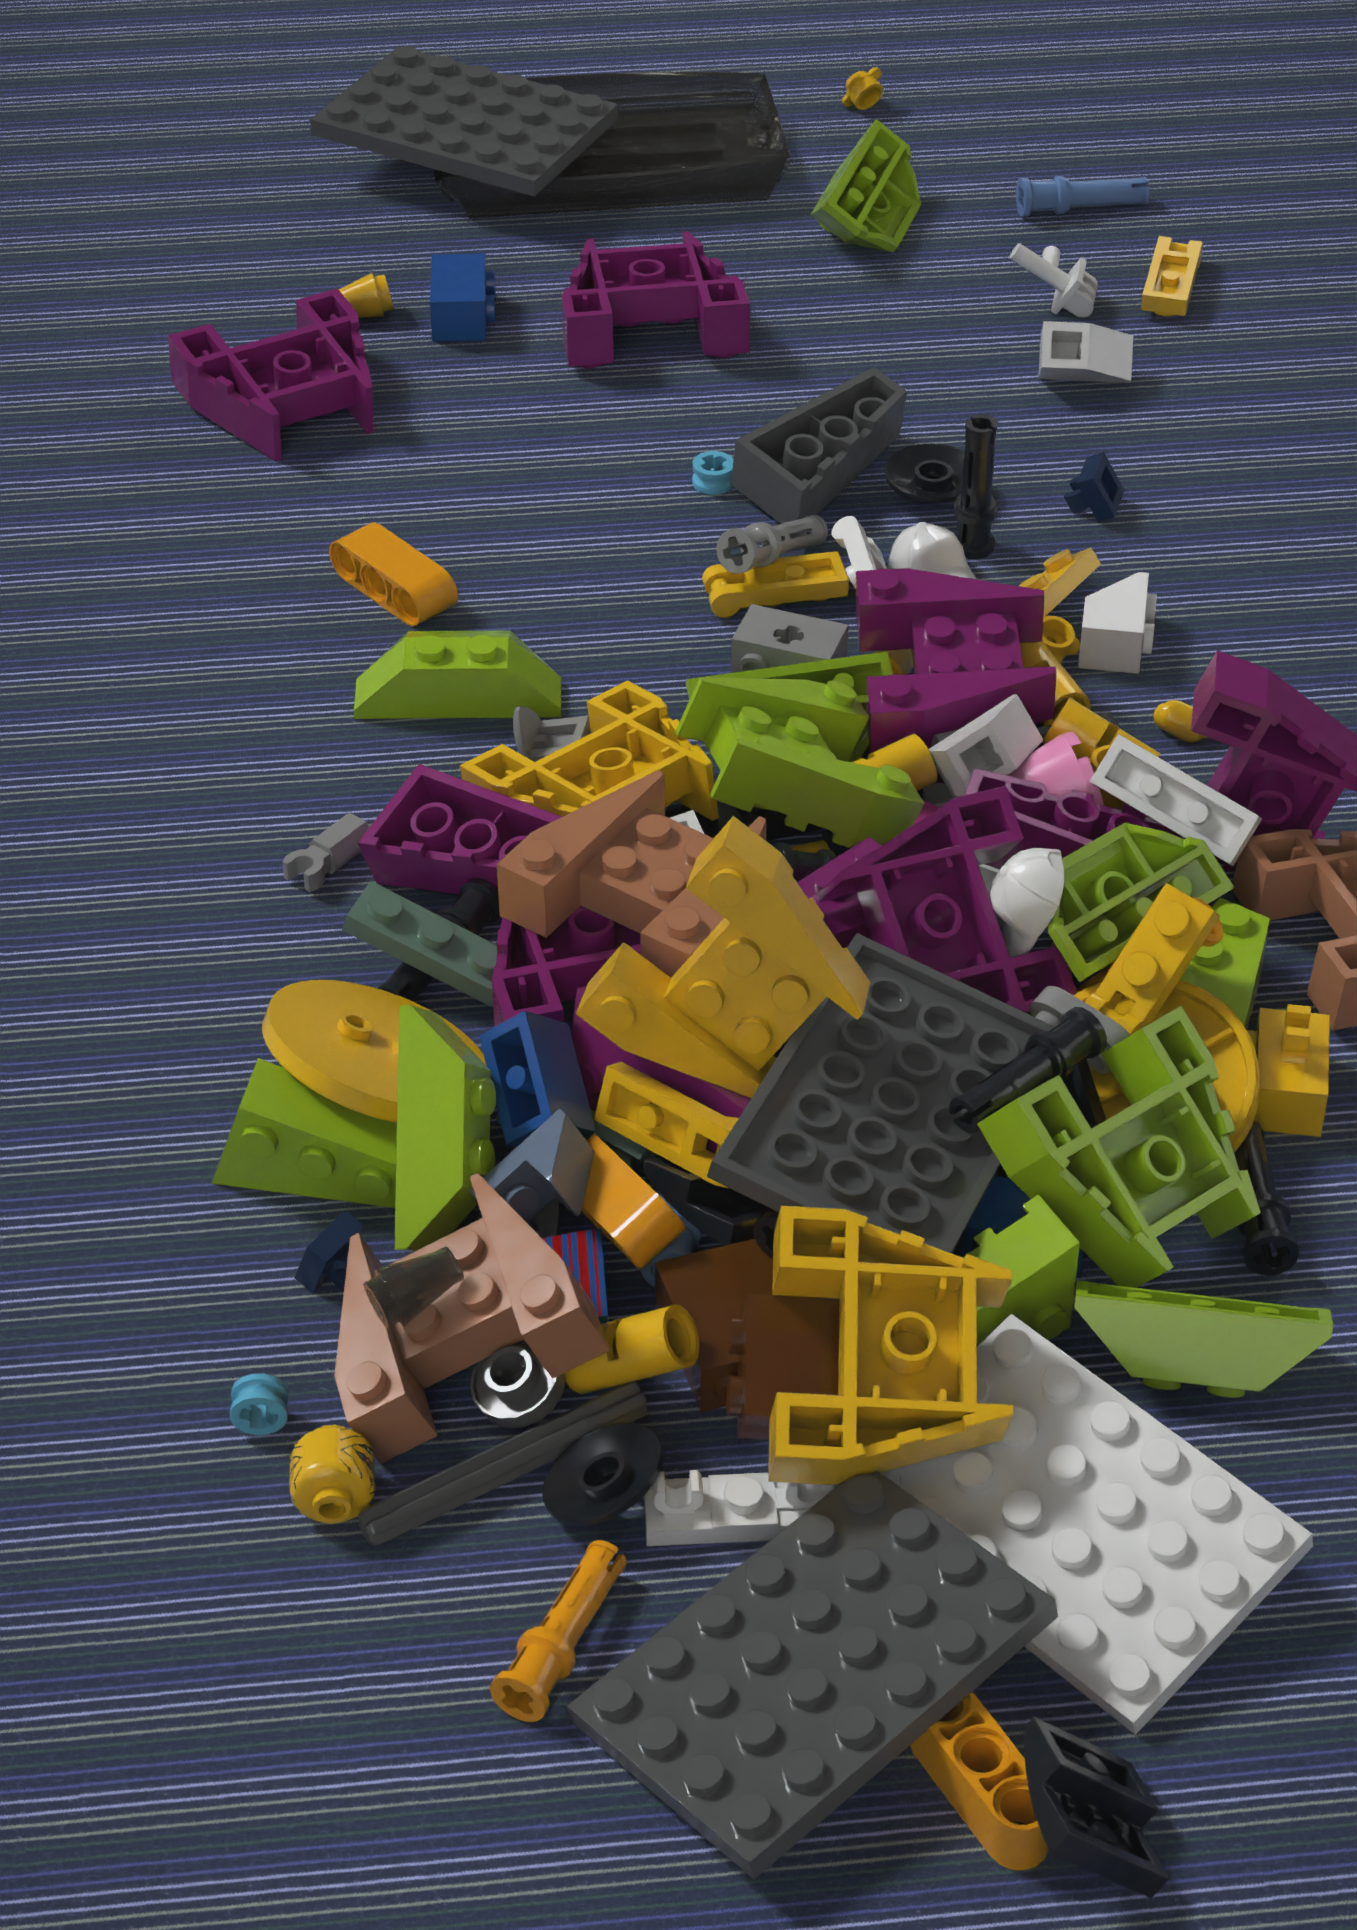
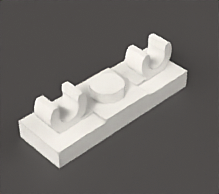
M1119 734L1090 780L1094 785L1180 836L1204 840L1214 856L1231 866H1234L1262 820L1260 816Z
M690 1470L689 1478L665 1479L663 1471L659 1473L653 1486L644 1495L647 1546L770 1541L836 1488L837 1485L768 1482V1473L723 1474L702 1477L698 1470Z

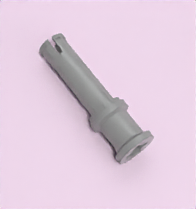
M810 515V517L806 516L802 519L783 522L774 526L765 522H756L750 524L745 529H729L718 539L716 547L717 557L721 565L727 571L734 574L747 572L753 566L766 567L773 564L781 554L822 544L827 538V525L820 516ZM761 542L762 547L758 548L757 543ZM740 548L741 553L731 555V550Z

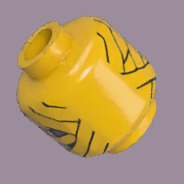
M326 1425L305 1434L295 1443L290 1456L289 1490L293 1505L302 1515L314 1521L329 1524L346 1522L356 1518L361 1510L369 1507L375 1494V1460L372 1446L364 1436L344 1426Z

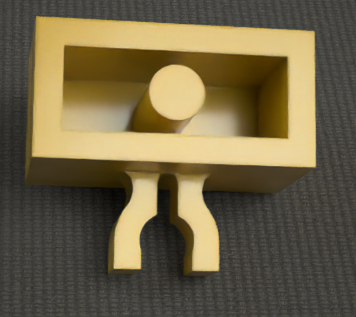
M1287 1004L1286 1010L1260 1008L1256 1031L1247 1030L1255 1047L1260 1076V1099L1254 1120L1261 1124L1263 1131L1321 1137L1328 1100L1330 1015L1311 1013V1006Z

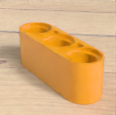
M376 522L369 523L333 541L329 546L330 560L338 575L409 626H417L455 606L458 602L456 584L451 575L442 566Z
M592 1134L586 1140L594 1150L581 1212L598 1229H601V1232L641 1270L687 1228L669 1205L596 1134Z
M972 1691L940 1719L941 1721H937L930 1726L925 1733L910 1745V1748L991 1858L999 1865L1011 1870L1034 1868L1045 1859L1049 1848L1042 1836L1034 1814L1026 1776L1025 1758ZM1012 1822H1023L1027 1825H1017Z

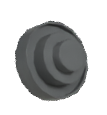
M522 1340L511 1346L503 1347L493 1355L477 1362L472 1370L470 1389L475 1404L492 1423L505 1428H524L542 1420L556 1407L564 1392L566 1374L563 1373L552 1379L525 1340Z

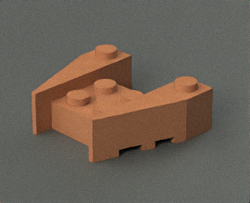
M657 770L531 832L497 863L500 916L547 938L577 908L583 906L640 933L641 955L671 978L724 919L723 916L686 889L696 858L714 838L665 816L664 773ZM759 816L749 828L766 841V819Z
M1289 829L1252 836L1237 859L1232 883L1234 886L1232 889L1233 893L1243 907L1270 918V921L1320 911L1340 939L1320 942L1318 944L1307 996L1320 1014L1330 1015V1028L1333 1031L1357 1026V831H1341L1339 839H1313L1311 830Z
M478 1173L470 1176V1180L483 1218L385 1267L359 1233L350 1237L334 1376L347 1423L354 1432L364 1436L372 1446L374 1457L380 1464L438 1436L424 1391L425 1388L493 1355L503 1347L525 1340L552 1379L610 1350L593 1302L564 1260Z

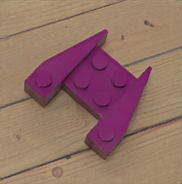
M689 231L682 232L681 244L597 250L594 238L586 240L580 254V265L578 268L573 269L570 276L571 285L569 288H565L562 294L563 345L568 367L579 366L591 369L601 364L614 363L613 324L623 327H632L641 322L663 321L673 324L680 323L685 319L694 318L704 356L713 355L718 358H729L738 353H750V303L744 283L736 275L727 276L724 272V264L718 258L709 259L704 254V245Z
M338 288L296 300L297 330L233 348L228 347L212 324L168 335L172 383L190 407L274 461L282 460L280 427L290 426L293 423L323 414H331L340 409L347 408L367 434L373 433V388L369 367L366 364L363 338L360 335L358 314Z
M909 568L856 571V622L859 651L911 649L914 674L867 677V714L869 716L867 728L870 754L911 734L919 736L927 748L930 749L932 747V739L936 734L961 729L1013 694L1018 695L1034 724L1053 719L1055 711L1056 666L1023 668L1020 643L1042 642L1044 590Z
M1217 650L1194 689L1191 725L1192 732L1230 745L1207 786L1262 818L1252 836L1289 829L1311 830L1313 839H1325V832L1319 830L1344 788L1357 792V735L1269 669ZM1215 856L1219 863H1224L1223 870L1235 871L1237 861L1234 866H1231Z
M1006 786L953 798L920 822H916L902 831L898 836L880 848L868 853L839 872L817 894L819 902L857 894L873 941L1031 1015V1003L1047 986H1056L1072 995L1077 994L1067 962L1057 946L1010 958L979 865L999 861L1024 839Z
M583 906L577 908L547 938L502 917L501 929H499L497 939L496 966H494L492 976L495 1027L523 1011L564 1022L561 1002L576 999L577 988L587 986L588 982L623 942L641 955L640 933Z

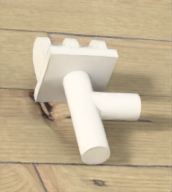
M1018 243L1013 249L1010 259L1056 288L1051 312L1057 315L1062 308H1065L1078 317H1087L1093 312L1098 282L1092 275L1085 272L1087 260L1081 257L1067 274L1058 268L1061 253L1057 247H1046L1043 250L1042 257H1040L1024 245Z

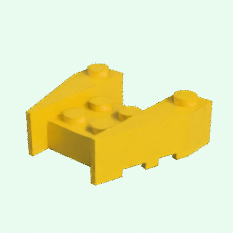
M628 680L586 701L591 729L590 734L534 762L506 745L501 744L459 765L462 780L561 817L658 770L664 773L665 808L672 802L678 801L712 821L719 818L717 800L712 799L710 796L715 784L712 761L698 744L692 745L687 738L677 736L675 731L680 721L678 719L672 720L669 717L667 705L660 697Z
M733 816L696 858L686 885L687 890L723 916L724 919L671 978L623 942L588 982L576 1015L624 1051L752 1098L777 1059L773 1055L826 997L858 1020L864 1013L871 982L847 947L843 949L823 921L824 914L812 897L808 899L792 876L794 870L783 854Z
M781 1206L774 1232L772 1295L839 1299L838 1395L776 1393L769 1423L768 1482L837 1485L858 1475H868L878 1471L881 1473L1001 1441L1014 1415V1405L977 1403V1306L1001 1308L1012 1282V1270L969 1254L962 1258L924 1244L925 1238L904 1230L901 1231V1234H897L867 1223L868 1217L847 1209Z

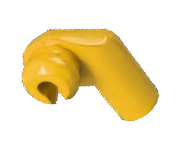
M1169 700L1161 703L1155 709L1153 717L1159 729L1187 743L1208 738L1191 731L1192 706L1178 700Z

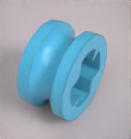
M707 451L697 455L692 461L694 472L692 476L693 487L697 491L708 495H720L732 490L731 476L734 459L731 455L719 451Z
M257 1373L243 1376L234 1383L231 1390L230 1420L237 1429L252 1435H268L284 1427L288 1419L287 1403L289 1401V1391L281 1379L273 1375Z

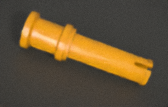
M603 1540L591 1542L582 1560L541 1625L528 1629L521 1635L516 1646L518 1655L507 1671H501L495 1676L490 1686L492 1699L506 1714L525 1722H537L545 1716L550 1705L549 1694L557 1681L568 1677L575 1666L576 1654L574 1648L618 1576L626 1568L627 1561L624 1554L618 1555L613 1564L608 1565L619 1550L615 1545Z

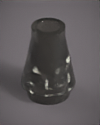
M444 1246L435 1252L375 1269V1277L364 1282L363 1286L378 1318L386 1328H390L399 1322L403 1326L409 1324L449 1288L464 1280V1275L451 1250Z

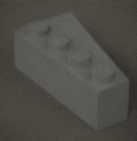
M873 367L736 440L731 485L780 524L802 519L806 516L810 517V515H818L900 436L907 391Z

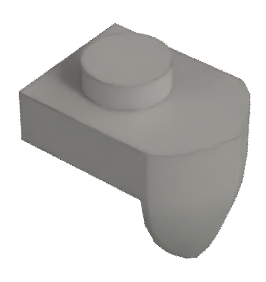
M517 707L514 710L513 731L515 744L520 754L534 762L591 733L588 715L541 721L538 715L528 707Z

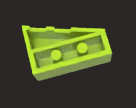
M1219 898L1211 908L1220 916L1219 920L1223 928V938L1214 946L1207 947L1203 945L1200 947L1179 980L1200 987L1214 995L1235 1013L1247 1030L1263 969L1270 918L1241 905Z
M258 1058L211 1184L395 1208L397 1123L371 1117L339 1105L302 1084L282 1066Z
M1039 1194L1022 1205L1027 1215L997 1235L988 1227L973 1237L978 1247L968 1253L969 1255L1012 1270V1282L1001 1308L977 1306V1347L1010 1314H1013L1047 1340L1058 1336L1062 1331L1070 1328L1080 1242Z

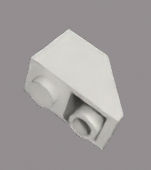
M1044 321L1040 338L1039 379L1131 383L1133 335L1091 323Z
M1138 572L1085 597L1078 668L1139 674L1141 653H1152L1157 594L1147 593L1149 573Z
M1013 694L931 747L929 751L936 769L951 795L958 797L964 795L974 769L1008 775L1026 760L1043 741V738L1018 695Z

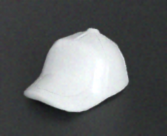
M919 522L917 525L904 529L893 543L887 569L909 568L976 579L967 563L963 546L956 535L944 527Z
M1030 848L1022 850L1008 859L993 879L989 897L994 911L1005 921L1001 932L1010 958L1030 952L1058 909L1064 887V866L1059 849Z

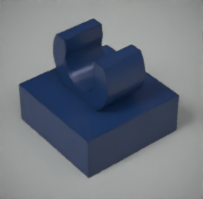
M1104 452L1086 458L1080 476L1070 480L1069 484L1073 492L1066 493L1064 499L1073 513L1090 507L1097 522L1115 517L1125 490Z
M344 1210L306 1248L294 1278L314 1293L330 1277L334 1285L344 1292L350 1237L357 1233L360 1234L364 1224Z

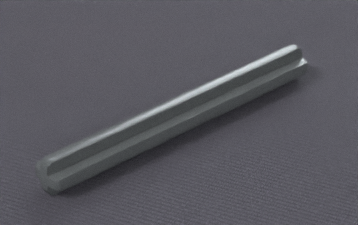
M636 1383L623 1384L361 1510L358 1514L361 1532L372 1546H378L557 1459L575 1441L596 1429L616 1423H632L647 1414V1399Z

